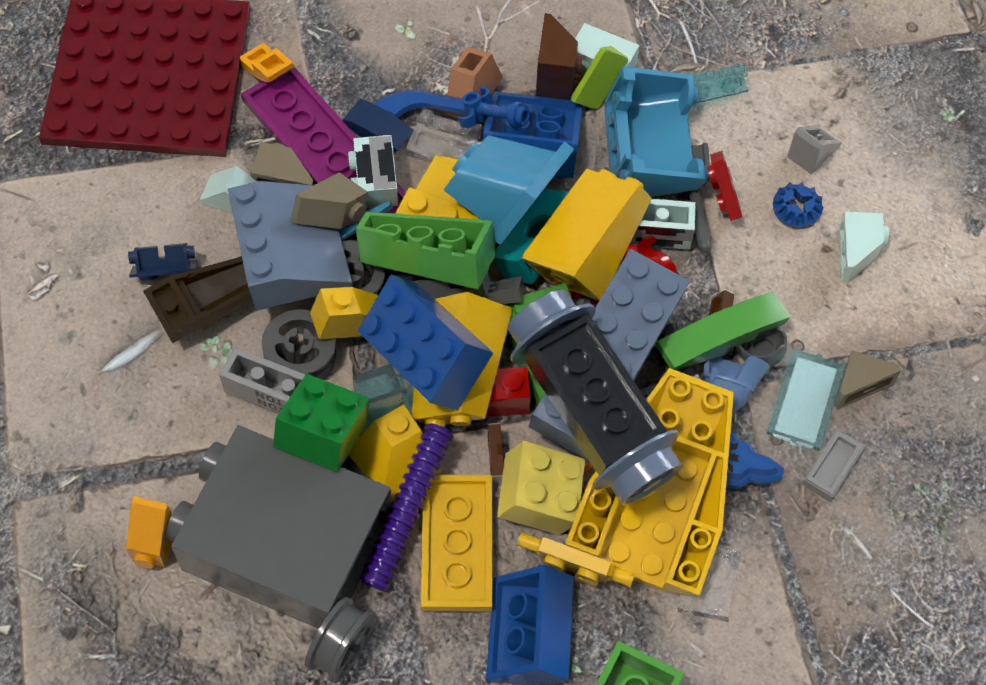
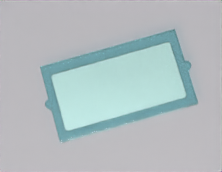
M793 348L766 434L789 441L792 446L799 444L820 451L846 365L825 359L821 354L813 355Z

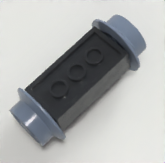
M564 289L550 292L522 309L508 324L507 329L517 343L510 359L514 364H527L599 475L592 484L594 489L612 488L623 506L631 504L665 484L683 468L682 463L672 450L674 443L679 437V433L677 430L667 431L593 321L592 318L596 311L595 307L592 304L576 306L568 292Z

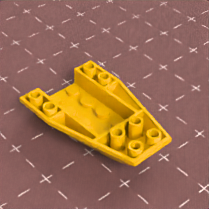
M668 368L646 400L667 431H678L679 437L674 443L672 450L682 463L683 468L669 481L650 494L625 506L621 504L612 488L594 489L592 484L599 476L595 471L588 482L565 545L610 561L611 565L615 564V567L635 573L634 581L664 592L699 597L723 530L734 392Z

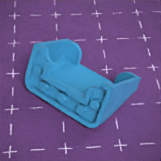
M622 66L607 94L604 115L610 172L623 180L626 177H631L640 181L644 185L643 189L650 197L698 190L707 181L708 171L703 160L692 157L687 114L691 107L696 105L698 100V89L694 87L693 74Z

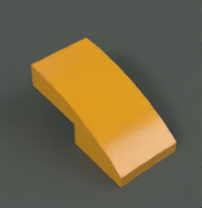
M265 43L240 56L241 66L251 75L264 82H271L294 68L293 62L279 49L271 50Z

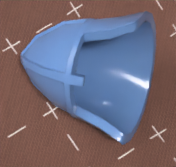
M749 356L743 365L716 357L704 361V374L702 378L708 383L734 392L733 415L747 403L751 394H754L759 382L770 369V365L755 356Z

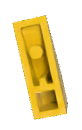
M354 287L320 289L310 312L319 340L362 336L358 329L378 295Z

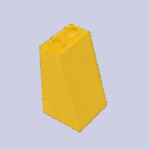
M586 169L526 249L522 259L548 283L555 286L566 283L568 290L600 301L613 279L652 198L643 189V183L634 178L626 177L623 180L604 169H600L599 172Z
M464 292L436 298L435 300L493 352V355L459 410L430 403L413 387L412 417L415 421L425 423V425L433 423L446 428V424L469 426L472 420L485 419L512 308L478 295Z

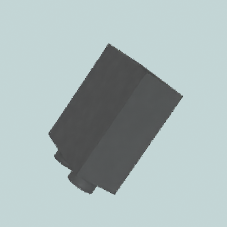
M237 425L227 445L214 442L207 450L199 469V479L206 483L194 505L186 501H182L177 505L166 528V540L173 542L171 547L182 571L319 629L326 616L342 598H352L360 582L359 577L365 572L364 565L369 564L370 559H368V556L375 551L373 545L379 542L377 535L378 533H383L381 526L388 521L386 515L392 512L390 508L392 503L391 488L340 467L339 471L335 472L273 447L274 439Z

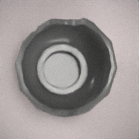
M780 327L760 332L755 340L737 345V348L744 361L749 356H755L767 362L770 367H773L783 359L787 351V336Z

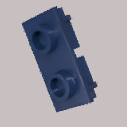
M187 243L164 245L165 257H159L158 246L135 247L134 251H128L129 264L136 265L132 267L129 276L130 278L139 277L141 281H150L157 279L158 275H173L196 269L197 260H190L195 258L194 245L188 246Z

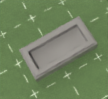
M836 428L801 484L831 502L863 452L865 445Z

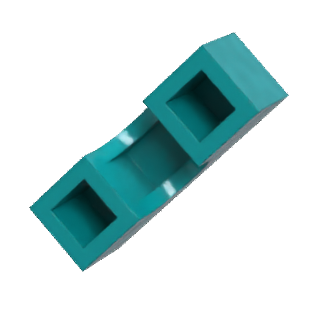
M543 189L503 243L495 250L493 261L505 279L522 276L524 283L533 284L540 275L522 259V256L569 192Z

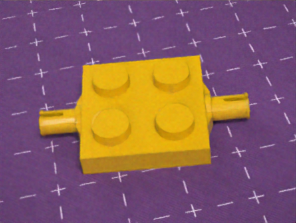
M521 532L517 542V546L536 552L545 565L564 573L565 570L578 575V581L593 587H597L599 582L606 585L607 581L610 582L612 580L631 588L635 573L615 567L616 565H611L610 561L545 537L539 539Z

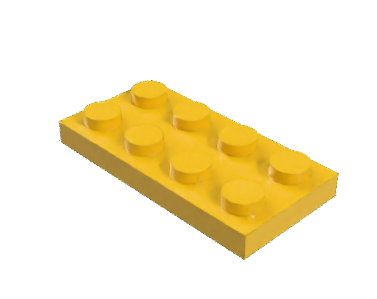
M437 475L436 479L430 482L433 486L431 490L426 492L428 494L427 500H423L421 611L492 612V475Z

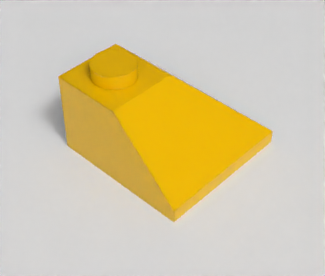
M403 404L375 420L358 438L349 453V457L369 479L390 487L391 498L394 501L395 494L401 491L399 489L400 483L405 482L403 479L404 473H409L407 466L414 461L411 457L413 453L418 452L416 445L422 443L420 436L423 433ZM436 470L435 474L439 475L440 470Z

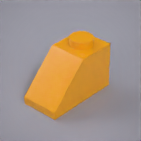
M133 496L126 549L133 562L140 567L153 569L155 565L165 568L173 543L166 540L165 537L166 528L172 515L171 510L166 503Z

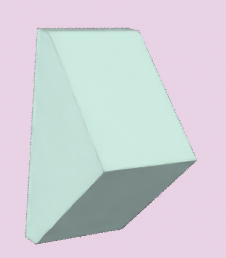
M237 166L212 174L201 195L200 204L232 212L228 188L257 181Z

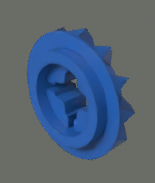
M789 182L785 187H779L772 203L777 218L786 225L797 228L808 227L816 223L821 217L824 208L822 196H818L815 187L808 188L803 182L798 185H793ZM794 197L797 198L799 202H805L803 206V211L801 208H799L797 204L792 205Z

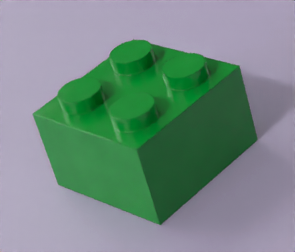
M306 373L275 419L273 447L338 472L366 427L370 398Z

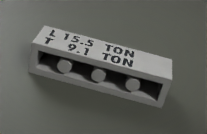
M234 347L219 376L225 393L279 414L305 374Z

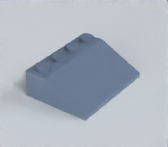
M257 181L228 188L248 288L256 311L317 296L319 290L323 288L353 287L339 230L337 228L295 224L291 221L296 194L314 185Z

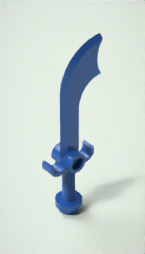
M484 86L480 87L482 96L478 92H469L463 98L425 91L407 90L390 94L374 103V105L388 111L397 118L415 108H432L464 114L467 116L457 117L462 128H471L476 123L484 120L486 116L506 119L511 127L520 128L527 125L530 118L529 108L525 107L523 103L514 102L511 107L491 104L492 99L489 89Z

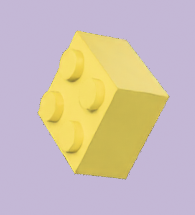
M523 440L505 453L497 517L557 535L567 531L572 527L580 506L585 459Z

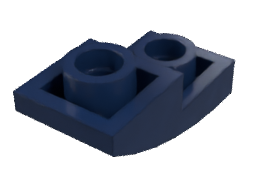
M362 99L355 104L342 120L361 138L391 135L393 155H395L414 131L410 126L388 111Z

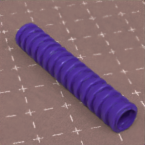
M430 423L425 425L424 430L426 433L420 436L422 443L416 445L418 452L413 453L411 458L414 461L407 466L409 473H404L403 479L405 482L400 483L399 489L401 491L394 496L396 503H391L390 508L392 512L387 513L386 519L388 521L381 526L383 533H378L377 539H379V542L373 545L374 554H369L368 559H370V563L364 565L366 572L359 577L364 584L380 591H388L390 587L387 584L388 580H393L394 575L391 573L398 568L396 562L403 557L400 552L401 550H406L407 545L405 541L411 538L409 531L415 529L416 525L413 522L420 517L418 510H423L424 504L422 501L427 500L428 494L426 492L432 489L433 485L430 482L436 479L435 471L441 468L439 461L444 460L445 454L443 452L449 449L448 441L453 440L454 435L452 432L437 424Z

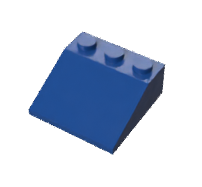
M493 91L491 104L511 107L514 102L523 103L525 107L529 108L530 118L527 125L514 128L509 125L506 119L487 116L483 141L490 135L555 152L565 141L574 150L553 177L559 179L565 177L574 178L583 105L574 103L571 100Z

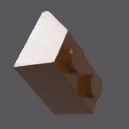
M548 13L544 15L537 66L536 96L571 100L573 91L576 90L580 83L583 55H577L578 41Z

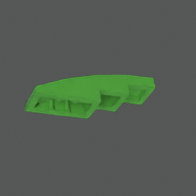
M772 291L745 300L687 325L660 339L655 346L669 368L679 370L723 356L730 347L755 340L760 332L785 325L790 316Z

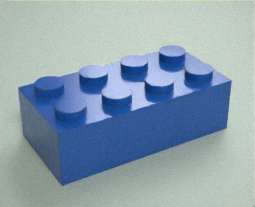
M390 275L358 329V332L430 403L454 410H459L493 355V352L419 284L394 275Z

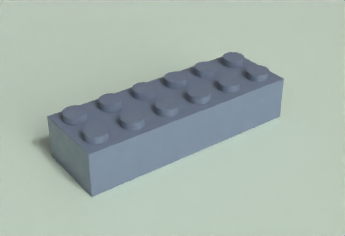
M630 249L598 302L592 319L634 381L680 302L690 281ZM545 393L533 412L528 427L589 461Z

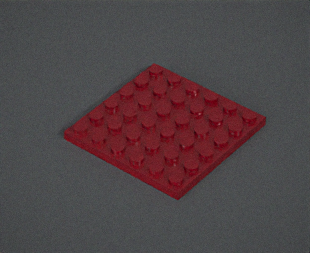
M70 0L40 130L39 140L41 145L226 157L241 70L240 56L244 53L251 11L250 1Z

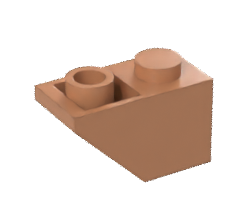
M467 47L451 68L447 96L463 98L469 92H478L482 96L481 86L487 87L491 95L503 79L492 53ZM445 111L447 116L458 119L457 117L459 116H467L464 114Z

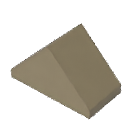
M852 350L844 368L834 406L838 410L893 386L901 372L900 367L897 364Z

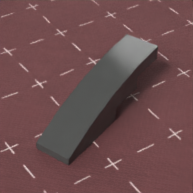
M488 271L479 289L409 273L394 275L419 284L434 299L469 292L500 304L522 302L525 291L522 276L490 282Z

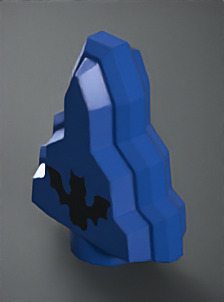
M731 431L726 489H742L748 483L767 485L781 482L784 468L770 457L755 453L750 443L739 440L736 433Z

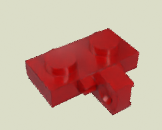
M723 151L710 154L712 165L706 167L713 189H720L721 194L716 195L721 213L727 212L730 221L740 219L742 217L741 206Z

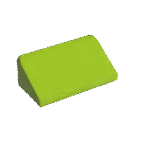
M612 46L600 48L571 96V101L593 109L600 108L622 66H625L628 62V57Z

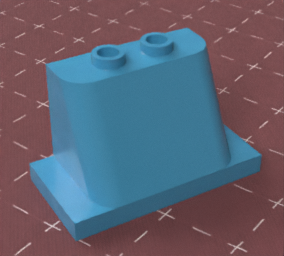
M488 135L480 145L474 142L452 168L455 174L444 188V191L481 220H493V229L495 230L494 241L501 245L570 156L574 148L564 141L555 152Z

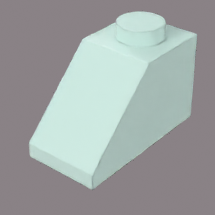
M844 212L838 228L841 283H848L878 257L882 246L887 245L889 228L884 226L883 213Z

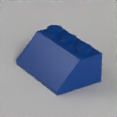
M544 564L493 578L486 681L522 685H549L568 681L573 576Z

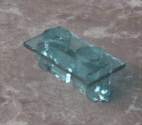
M736 63L734 66L723 68L719 71L701 74L692 73L694 87L698 89L697 103L749 91L744 77L748 76L746 65Z

